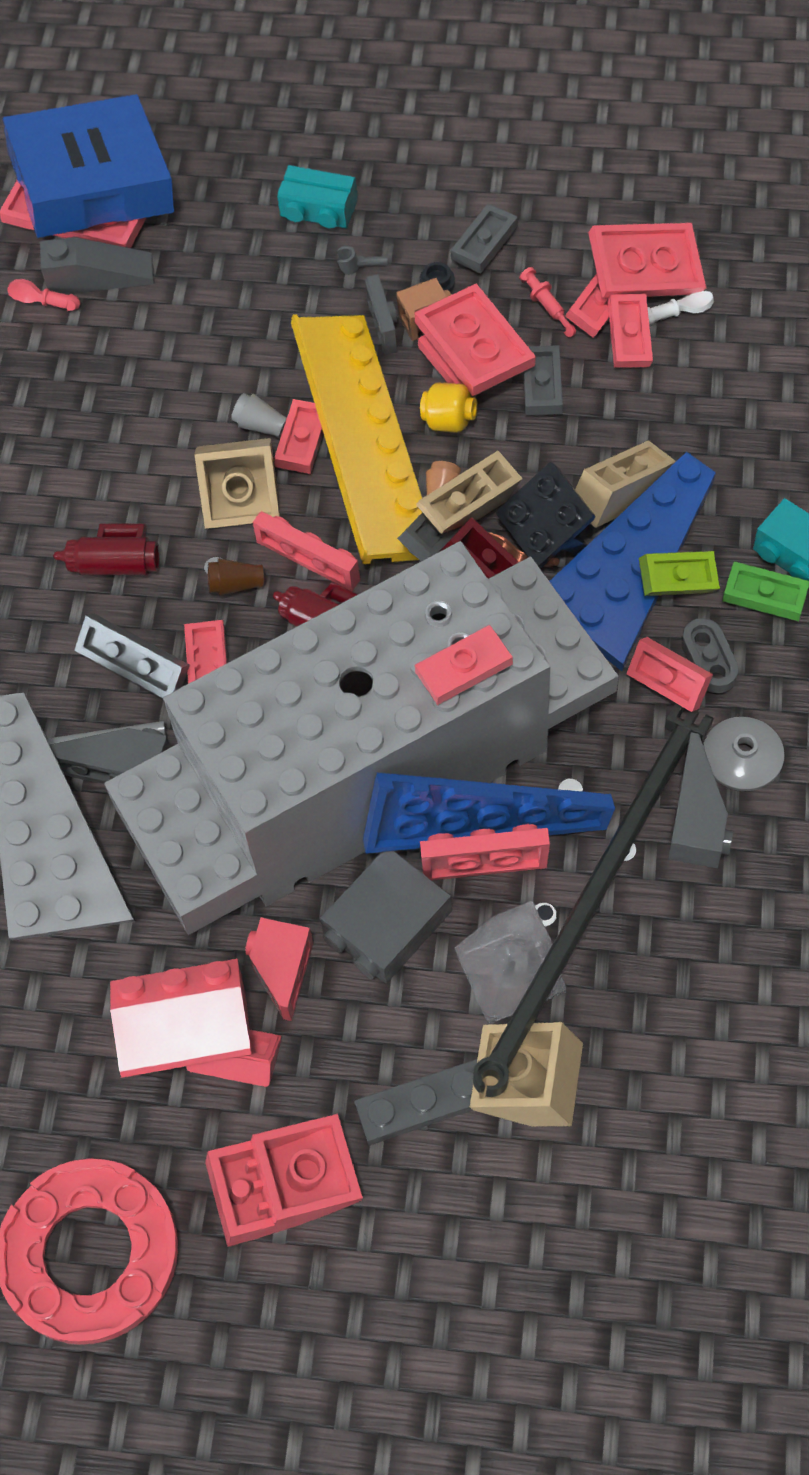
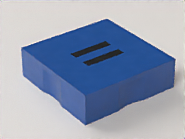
M137 94L2 117L8 154L17 180L24 189L26 207L37 238L87 229L107 222L130 221L174 212L172 178Z

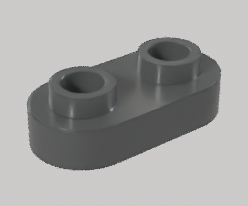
M698 618L689 622L684 629L682 647L688 660L710 673H720L723 676L721 679L712 677L707 691L723 693L730 690L736 683L739 668L722 629L716 622L706 618ZM703 640L706 641L708 645L699 646L698 644H696V641Z

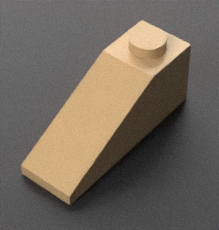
M648 440L584 469L575 490L595 514V519L590 524L597 528L617 518L676 461Z
M496 451L419 500L416 505L436 529L443 534L463 526L471 517L475 521L479 520L504 504L523 478L499 451Z

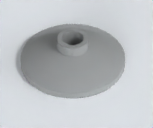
M733 717L718 723L710 730L703 745L715 780L721 785L737 791H754L769 785L779 775L784 763V747L778 734L766 723L750 717ZM746 744L751 746L752 749L750 751H743L738 745Z

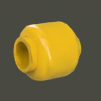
M435 383L430 387L429 391H424L420 403L421 419L427 421L428 426L434 431L462 432L466 429L469 420H475L477 400L476 398H471L470 392L464 384Z

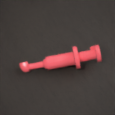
M533 267L525 269L519 276V279L522 283L527 282L531 287L532 291L529 296L533 302L539 301L553 320H559L566 328L564 334L567 337L574 336L576 328L564 317L565 310L550 292L551 284L548 281L540 283L535 276L536 271Z

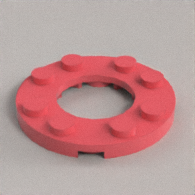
M80 1159L58 1165L44 1172L30 1183L31 1186L21 1195L14 1206L11 1204L1 1224L0 1287L3 1295L13 1311L28 1326L50 1339L68 1344L83 1345L117 1338L138 1326L156 1309L166 1294L174 1276L178 1256V1237L169 1206L157 1188L134 1169L115 1161ZM84 1208H101L119 1216L127 1226L132 1243L130 1262L124 1273L107 1290L90 1296L70 1294L57 1287L48 1275L44 1259L47 1239L55 1225L69 1213Z

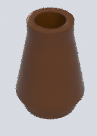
M217 558V562H208L209 593H218L219 596L252 588H263V565H253Z

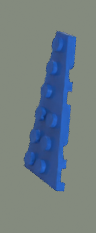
M688 452L682 455L549 581L604 657L621 671H623L628 661V656L634 643L637 642L642 632V627L649 612L652 611L659 595H644L639 558L645 554L679 552L715 480L716 472Z
M376 772L363 843L365 853L417 849L420 848V841H428V837L435 834L448 833L452 834L453 838L470 836L471 832L479 829H493L495 833L512 832L514 827L525 824L536 825L538 829L548 828L549 835L607 830L615 806L611 794Z

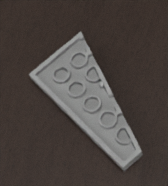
M24 692L0 696V860L9 939L13 941L136 922L65 778L64 772L47 741V737Z

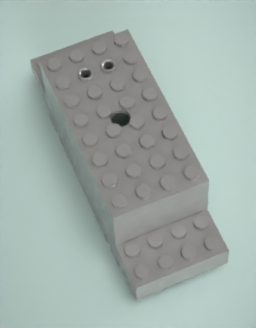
M459 541L164 696L163 700L178 744L105 782L104 785L112 804L186 933L190 935L259 896L267 907L294 892V884L299 879L306 877L310 883L364 853L363 836L376 772L490 783L505 775L506 767L512 761L516 760L518 765L521 766L546 752L548 729L617 691L618 675L531 556L488 579L462 542ZM490 625L512 655L513 665L437 705L415 673V664Z

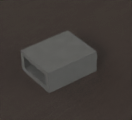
M381 852L321 916L320 920L324 933L322 937L336 952L342 953L345 950L355 958L354 964L365 976L370 979L377 976L387 984L452 912L451 896L396 852Z

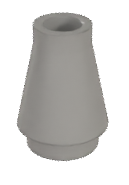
M243 393L233 409L231 419L238 423L239 428L281 438L287 417L280 414L255 394L249 396Z

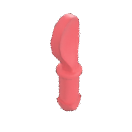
M15 279L10 282L7 289L8 294L20 302H42L43 306L51 305L65 308L67 311L77 310L81 304L78 297L73 294L67 295L53 292L48 288L41 291L32 281L26 279Z

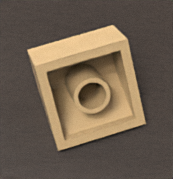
M271 438L198 446L196 448L194 456L205 529L251 524L260 511L272 517L280 516Z
M562 1022L533 1023L508 1068L509 1079L505 1091L495 1097H486L487 1086H494L498 1083L495 1077L486 1076L482 1079L485 1083V1089L482 1093H479L473 1085L470 1108L477 1112L528 1126H572L583 1043ZM507 1024L483 1025L477 1062L491 1055Z

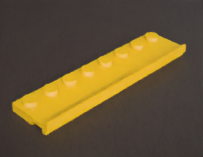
M293 314L291 320L292 329L362 563L370 564L372 559L391 558L392 562L419 560L397 538L422 513L416 505L422 499L364 315L298 317L297 314Z

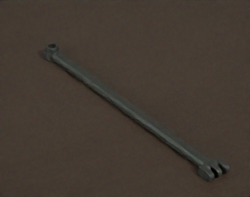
M677 703L673 706L664 727L672 731L671 735L491 1055L482 1058L475 1065L473 1085L479 1093H482L485 1089V1083L482 1079L486 1076H493L498 1080L496 1085L487 1086L486 1097H495L505 1091L508 1086V1068L689 744L690 733H698L701 741H703L712 725L713 717L705 715L700 726L694 723L699 711H689L686 718L682 719L680 716L684 708Z

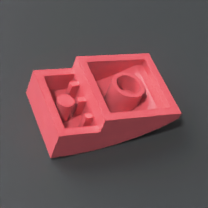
M338 1114L254 1134L251 1141L207 1152L205 1164L227 1247L307 1223L346 1208L363 1199Z

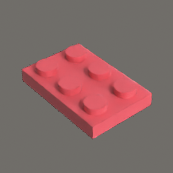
M692 223L593 225L588 232L602 298H609L613 294H646V297L690 295L706 289Z
M477 283L415 312L414 322L459 380L468 388L472 396L535 366L536 356Z
M533 824L516 826L512 829V832L495 833L493 829H479L471 832L470 836L453 838L452 834L441 833L428 837V841H420L423 874L431 881L547 868L550 847L548 828L538 829Z

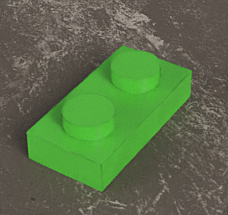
M734 561L722 601L799 621L809 588V581Z

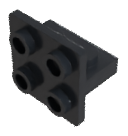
M549 462L496 512L499 519L527 556H531L539 568L543 567L558 552L562 553L564 550L577 556L587 546V543L579 533L595 519V514L560 469L552 462Z

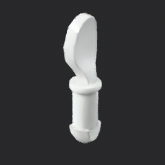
M701 291L677 301L671 299L668 303L652 308L648 307L649 325L672 316L678 317L680 311L694 314L704 312L714 303L713 294L709 291Z

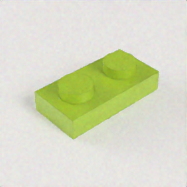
M714 551L645 554L639 558L645 596L712 593L720 589Z

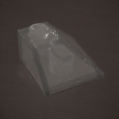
M533 901L493 916L455 947V953L488 1025L514 1014L552 946L551 939ZM560 974L547 1000L566 993L567 989L562 974Z

